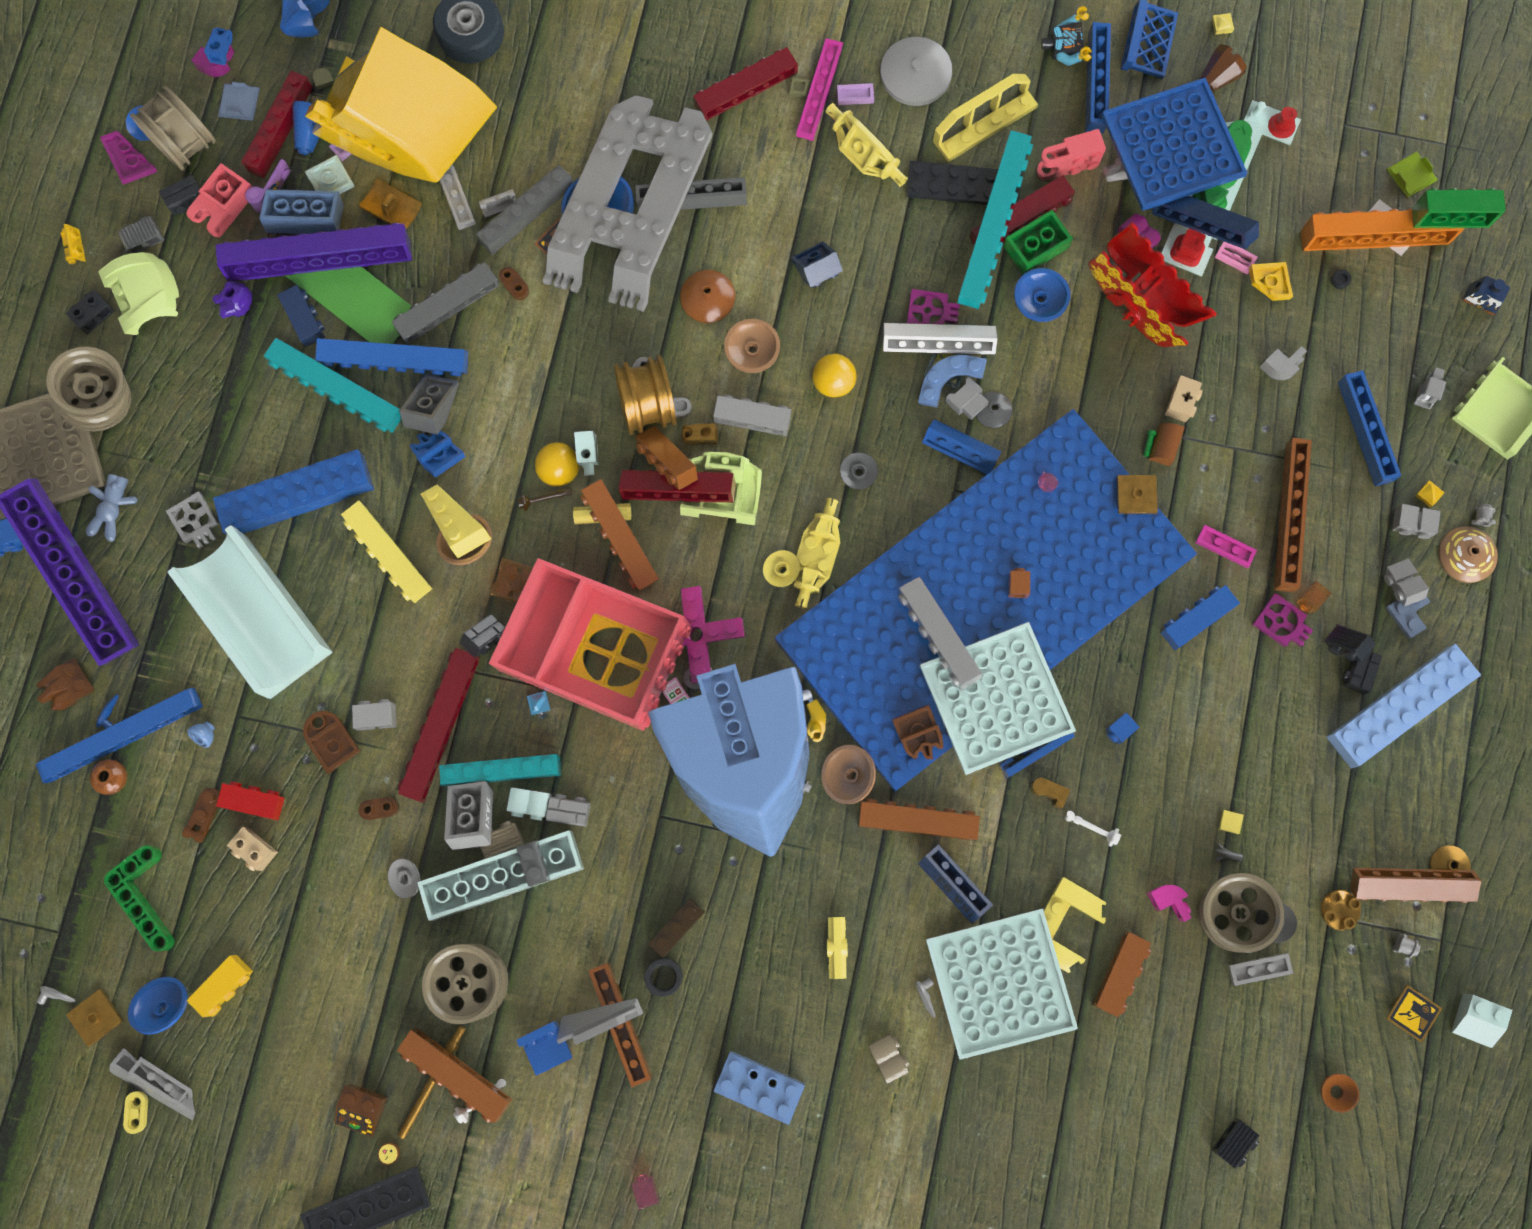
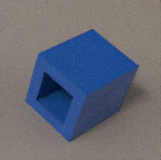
M1125 713L1106 729L1107 737L1113 743L1116 742L1119 745L1133 734L1139 726Z

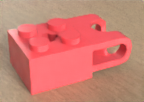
M1099 129L1065 138L1061 144L1045 148L1041 155L1042 161L1038 164L1036 171L1038 177L1041 180H1050L1062 175H1075L1085 169L1092 170L1097 168L1106 150ZM1042 168H1051V171L1044 173Z
M220 163L198 191L200 194L188 208L187 216L196 223H201L204 219L211 216L207 229L214 237H221L247 205L248 201L245 198V193L252 186Z

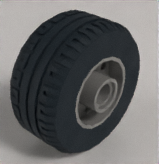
M442 0L435 10L433 17L434 32L441 49L451 59L467 64L478 63L491 57L500 48L504 37V26L498 7L493 0Z

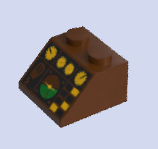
M354 1084L345 1085L336 1107L335 1124L373 1137L388 1097Z

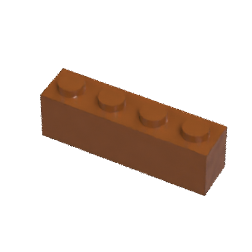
M655 426L636 435V448L638 452L643 454L651 465L653 464L661 475L663 474L671 485L680 490L698 480L696 466Z
M1124 932L1093 1006L1116 1017H1119L1120 1014L1123 1015L1127 1007L1125 1001L1128 995L1131 996L1135 989L1133 983L1136 977L1139 978L1143 971V966H1141L1144 958L1147 959L1150 955V942L1130 932Z

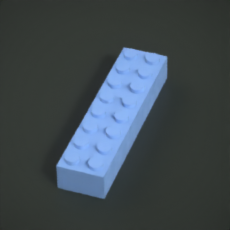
M1453 644L1443 649L1329 734L1327 739L1350 768L1359 767L1481 676V674L1460 648Z

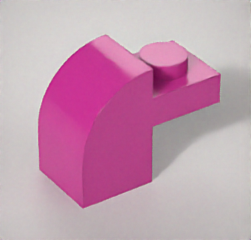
M1163 885L1147 892L1156 911H1161L1171 905L1180 922L1191 919L1189 914L1191 910L1188 904L1182 901V899L1188 897V894L1182 888L1175 885Z

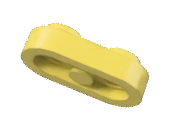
M142 1091L132 1092L125 1099L123 1126L125 1131L130 1134L141 1132L147 1124L148 1097ZM137 1098L141 1101L139 1105L136 1103ZM135 1119L139 1120L138 1126L134 1123Z

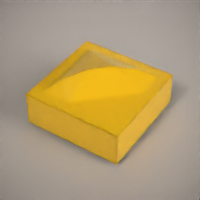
M1429 480L1415 496L1431 508L1444 492Z

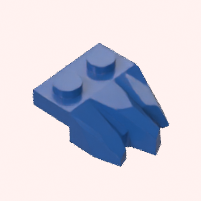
M440 431L438 435L431 433L430 437L423 433L419 434L417 437L420 443L409 445L423 468L435 478L465 458L464 452L454 445L451 438L443 431Z

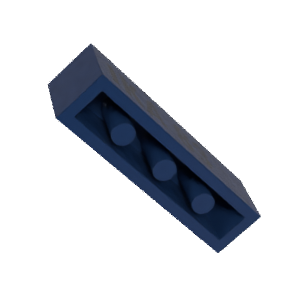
M939 844L918 863L971 924L993 906Z

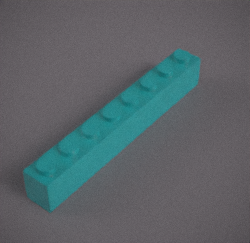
M277 338L274 339L264 354L270 367L275 370L278 368L282 369V373L287 377L299 379L298 382L307 388L308 386L313 387V391L322 397L324 394L327 395L334 404L344 405L345 410L351 414L358 413L361 415L360 418L367 423L372 421L376 424L375 427L383 432L387 430L393 433L402 419L399 408Z

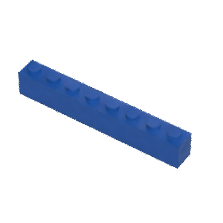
M317 338L316 361L321 362L322 365L327 367H333V364H340L342 368H351L352 365H358V369L370 370L371 366L377 367V370L388 371V368H395L396 372H406V369H411L413 373L425 374V371H432L434 375H443V372H450V376L461 377V373L467 374L469 351L464 349Z

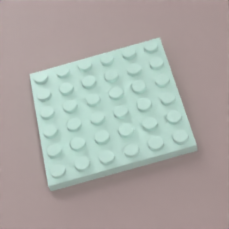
M1029 622L966 646L967 651L982 672V677L963 690L952 684L949 678L951 675L947 669L944 670L941 667L939 657L920 665L965 775L1076 731Z
M1043 908L926 939L959 1060L1078 1029Z

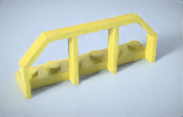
M1012 74L954 109L935 129L933 143L947 162L960 156L1038 107V103L1028 91L1031 81L1026 74ZM1015 84H1020L1019 90L1022 94L999 108L1002 92ZM991 99L990 109L993 112L972 124L975 108ZM964 116L963 125L966 129L942 143L943 135L959 118Z

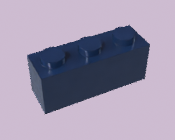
M295 285L277 294L300 341L305 347L316 343L317 338H326L323 333L325 328L320 320L317 321L315 316L318 314L314 306L309 305L307 300L310 298L305 289L301 290L298 285Z

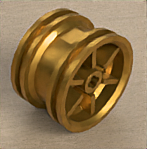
M657 355L655 360L652 357H647L646 365L635 368L629 367L627 362H623L622 367L614 364L617 388L629 435H633L635 430H638V433H643L644 425L659 422L662 428H666L667 423H670L671 426H676L675 409L662 356Z

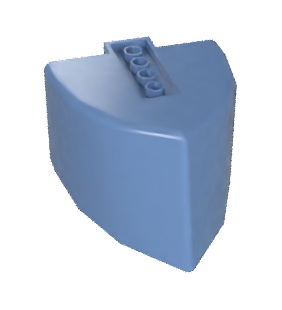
M736 664L697 675L702 695L649 711L648 715L653 732L685 794L719 830L767 856H774L802 804L810 756L802 685L795 667L787 668L742 683Z

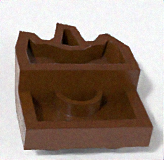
M75 658L52 669L36 685L39 689H45L37 697V701L42 704L53 701L51 710H64L76 704V700L94 692L93 687Z
M928 704L891 719L905 752L912 758L916 759L918 752L922 751L926 759H933L932 747L944 748L942 734Z

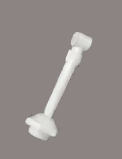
M1068 811L1065 815L1066 821H1074L1078 825L1080 824L1106 836L1108 846L1111 847L1113 844H1118L1121 834L1118 833L1119 829L1116 828L1107 832L1083 820L1081 817L1075 816L1072 811Z
M500 1079L494 1085L500 1089L505 1087L506 1081ZM456 1107V1112L453 1114L460 1124L462 1122L467 1123L471 1109L468 1107L466 1109Z

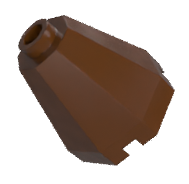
M1220 44L1214 50L1200 78H1206L1212 92L1240 79L1246 73L1247 66L1238 53L1233 55L1231 53L1233 49L1224 44Z

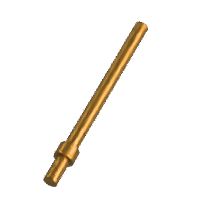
M458 1026L452 1039H449L445 1045L446 1050L452 1054L456 1052L466 1028ZM430 1076L397 1135L401 1139H405L436 1084L432 1080V1076Z

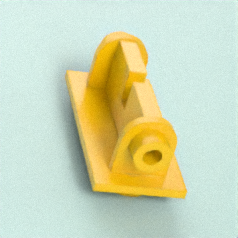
M64 224L60 234L63 246L67 247L64 249L66 261L69 264H75L76 260L86 262L80 230Z

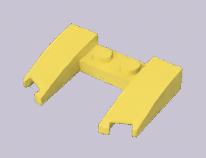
M1061 877L1043 910L1051 938L1053 939L1070 906L1105 924L1106 918H1102V905H1106V902L1068 879ZM1052 940L1062 970L1069 973L1071 972L1069 967L1078 961L1080 964L1085 962L1086 959Z

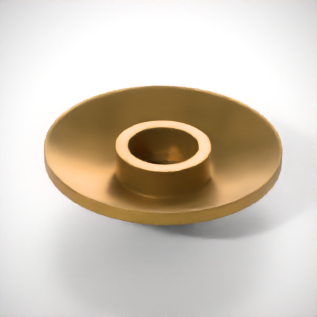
M1455 846L1438 848L1430 859V869H1471L1470 860L1466 853ZM1451 862L1455 863V869L1451 867Z

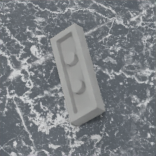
M1288 953L1227 965L1232 986L1293 974Z

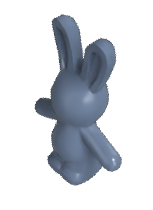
M108 474L104 492L95 486L89 487V492L102 500V502L96 508V516L86 528L88 536L96 535L104 521L106 522V539L110 542L115 540V521L120 513L118 505L137 503L136 497H123L124 490L129 482L126 478Z

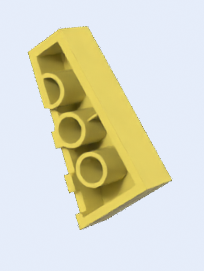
M435 485L421 493L444 538L457 558L491 540L484 527L441 487Z

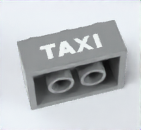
M486 781L448 786L444 840L452 850L491 845L493 791Z

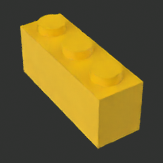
M230 955L188 998L187 1002L202 1017H213L221 1010L220 1006L222 1003L229 1001L236 994L235 990L249 981V975L253 971L237 955Z

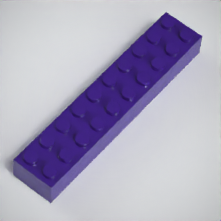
M392 223L391 225L384 226L374 225L367 228L356 227L349 230L337 229L332 232L319 231L314 234L301 233L297 236L261 238L260 240L253 241L243 240L235 243L224 242L216 245L217 266L227 282L412 261L410 239L404 223Z
M28 478L1 493L0 509L98 666L105 665L139 646L140 644L38 479Z

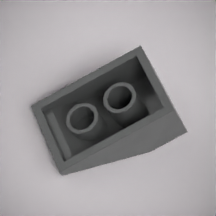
M425 374L399 410L404 427L438 435L447 421L459 382Z

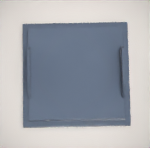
M239 82L224 84L218 117L253 121L260 88Z

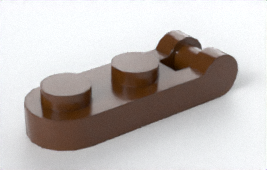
M207 788L202 791L189 822L182 832L183 837L188 839L191 837L198 843L204 841L218 810L216 804L220 791L214 788ZM196 825L201 826L198 832L194 830Z

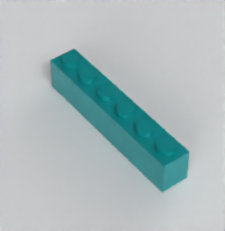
M557 754L439 765L440 785L445 787L483 781L490 783L561 776L560 756Z

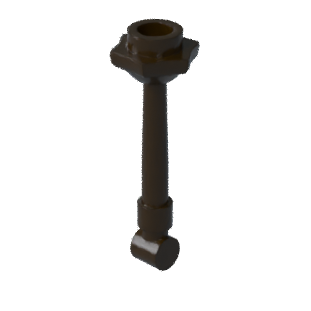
M568 487L565 490H558L557 492L530 499L521 494V498H517L519 507L527 511L530 503L557 497L561 498L565 495L571 496L572 489Z

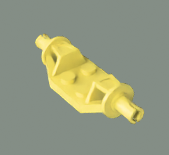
M834 103L827 107L826 113L835 121L833 130L837 135L839 150L863 174L881 177L882 179L890 176L901 187L908 178L898 169L900 160L894 158L885 146L853 116L850 110L842 113ZM845 126H846V127L848 128V130H849L848 133H847V135H845L844 130H843V128H844ZM879 164H883L885 167L882 170L880 168H877V166Z
M832 498L826 499L823 513L814 514V520L806 528L796 556L800 562V573L793 585L800 590L795 604L798 608H800L803 601L802 609H807L810 595L818 594L820 592L819 589L830 579L840 546L838 530L840 520L834 517L838 501L833 499L832 506H830Z

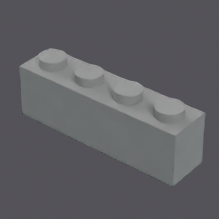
M723 395L717 397L713 419L714 423L787 436L791 420V409L784 405L776 407L771 406L767 402L755 403L747 398L739 400L734 399L730 395Z

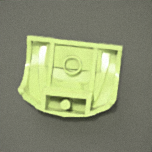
M141 252L123 255L112 260L98 271L104 287L112 289L122 315L118 320L124 334H139L140 326L152 318L178 315V312L175 310L176 298L179 297V292L174 276L168 265L154 254Z
M727 452L703 453V456L692 458L690 461L696 466L697 472L734 473L736 481L734 503L682 501L680 515L699 518L700 514L735 518L736 523L755 525L761 487V469L750 463L749 459Z

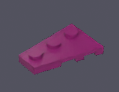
M118 131L100 137L123 185L158 172Z

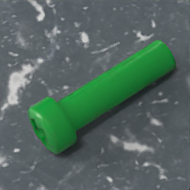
M1154 430L1147 431L1148 437L1143 453L1144 457H1149L1153 439L1157 433Z

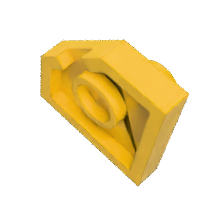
M1286 262L1252 264L1249 267L1252 285L1272 301L1290 300L1293 297Z

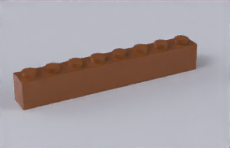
M1292 438L1285 446L1274 590L1295 592L1300 588L1312 444V440Z

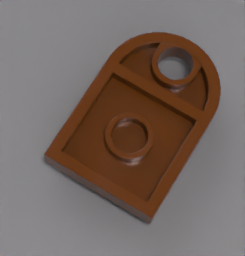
M319 711L312 714L306 720L303 728L304 738L326 773H331L361 752L337 715L328 711ZM317 718L323 719V725L320 728H315L314 721Z

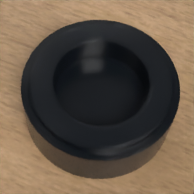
M1337 270L1331 277V284L1336 289H1345L1351 282V275L1346 270Z

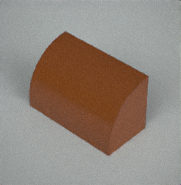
M1172 423L1160 424L1148 460L1170 467L1175 460L1185 427Z

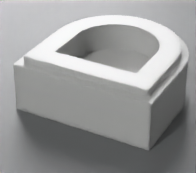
M672 398L676 418L685 417L690 414L691 403L687 398Z

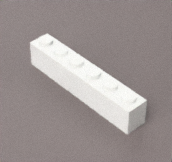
M884 323L883 351L965 354L996 353V326Z

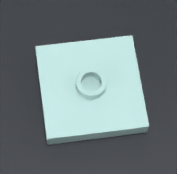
M337 155L305 171L315 191H339V194L355 187Z

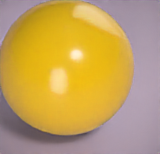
M829 354L822 357L815 364L812 373L816 389L828 397L846 395L853 389L857 378L853 363L847 357L840 354Z
M559 442L544 446L538 452L535 459V470L538 477L550 486H563L570 483L577 476L580 467L577 464L575 450L569 445Z

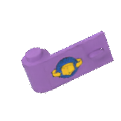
M283 159L280 160L264 189L254 186L250 187L245 193L246 200L258 213H261L266 190H280L291 172Z

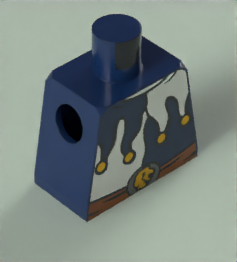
M1484 276L1469 285L1462 301L1495 316L1504 302L1510 287L1505 285L1502 279L1495 280L1489 276Z

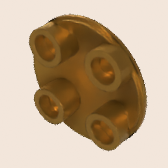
M1334 890L1328 893L1321 903L1322 918L1327 925L1334 929H1352L1360 918L1361 902L1348 891Z

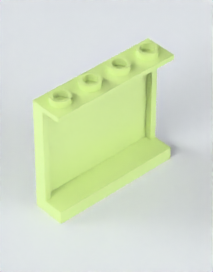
M1502 357L1497 362H1491L1486 368L1488 370L1487 374L1480 376L1476 381L1477 387L1470 389L1465 395L1466 401L1464 403L1460 402L1454 409L1456 413L1452 419L1508 460L1517 454L1532 434V386L1501 363L1505 359Z

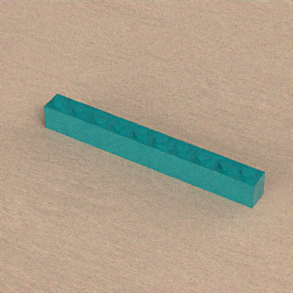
M1010 131L957 302L959 304L979 309L980 303H985L987 293L984 290L986 286L990 287L993 276L989 274L991 269L995 270L998 259H995L996 253L1000 254L1003 245L1000 239L1001 236L1005 237L1008 228L1005 222L1011 219L1013 209H1010L1011 203H1016L1018 193L1015 190L1016 187L1020 188L1023 180L1020 174L1021 171L1026 170L1028 160H1025L1026 154L1030 155L1033 144L1030 143L1032 138L1030 135Z

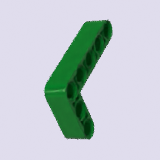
M145 845L110 870L104 877V883L153 951H168L174 945L172 934L133 882L155 865L162 856L161 850L158 847ZM151 850V858L147 859L146 854ZM132 863H135L136 868L132 872L130 867ZM118 875L119 882L116 885L114 879ZM127 891H130L131 896L127 900L125 895ZM140 906L142 913L138 916L137 908ZM150 922L153 923V929L151 931L148 930V924ZM161 937L165 940L163 947L159 945Z

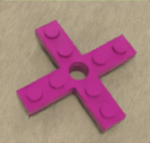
M700 586L681 589L684 617L691 625V633L687 639L685 638L682 645L688 649L692 684L698 683L697 675L711 671L708 652L709 643L745 638L743 619L741 617L705 623ZM697 629H701L703 632L702 638L694 642L692 640V633Z

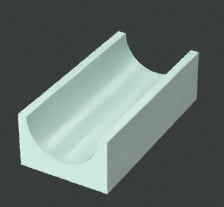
M230 525L225 529L227 532L225 541L209 557L192 566L185 568L173 567L167 572L253 691L271 699L333 652L248 537Z

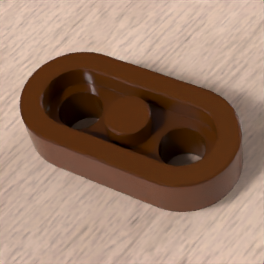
M503 268L499 272L501 284L514 299H526L529 295L527 284L513 268ZM506 274H511L510 277H505ZM518 287L522 288L520 291H516Z
M391 797L366 800L360 804L358 811L359 815L366 820L388 818L398 813L399 803ZM387 803L391 806L389 810H385ZM370 806L371 812L367 814L365 809Z

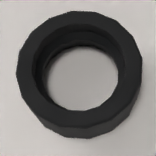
M669 958L654 960L648 965L644 974L647 989L650 993L660 997L670 996L675 993L681 986L683 979L680 966ZM658 966H669L675 973V982L668 989H659L652 982V973Z

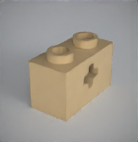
M1180 375L1175 383L1164 415L1183 422H1187L1190 417L1193 418L1197 409L1194 406L1196 400L1199 401L1203 390H1200L1202 383Z

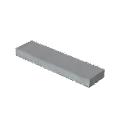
M452 164L440 179V183L457 227L461 230L475 225L476 222Z

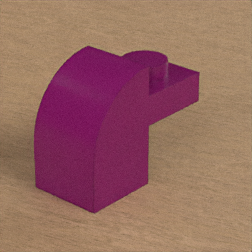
M230 45L226 55V65L210 63L204 52L205 48L202 46L191 60L197 70L211 77H220L231 70L227 62L232 59L235 51Z

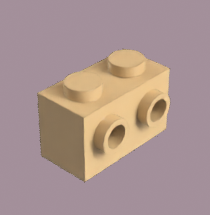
M242 827L227 845L231 849L230 853L236 858H242L246 861L245 866L252 871H263L278 853L247 827Z

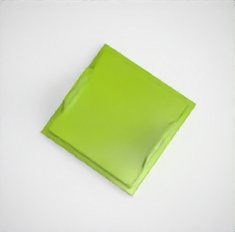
M1417 151L1386 169L1407 198L1438 181L1432 172L1433 166L1426 157L1422 158Z

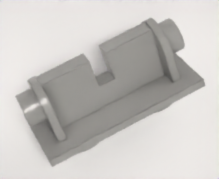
M512 189L490 198L482 199L479 201V204L486 218L503 212L517 199Z

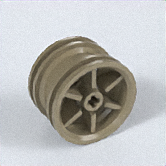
M93 347L73 348L59 355L49 367L46 377L48 392L61 416L73 427L92 432L103 431L112 428L127 415L132 400L131 391L119 363L107 352ZM103 376L109 377L106 381H103L101 379ZM73 382V387L68 388V384ZM91 405H98L97 407L91 408Z

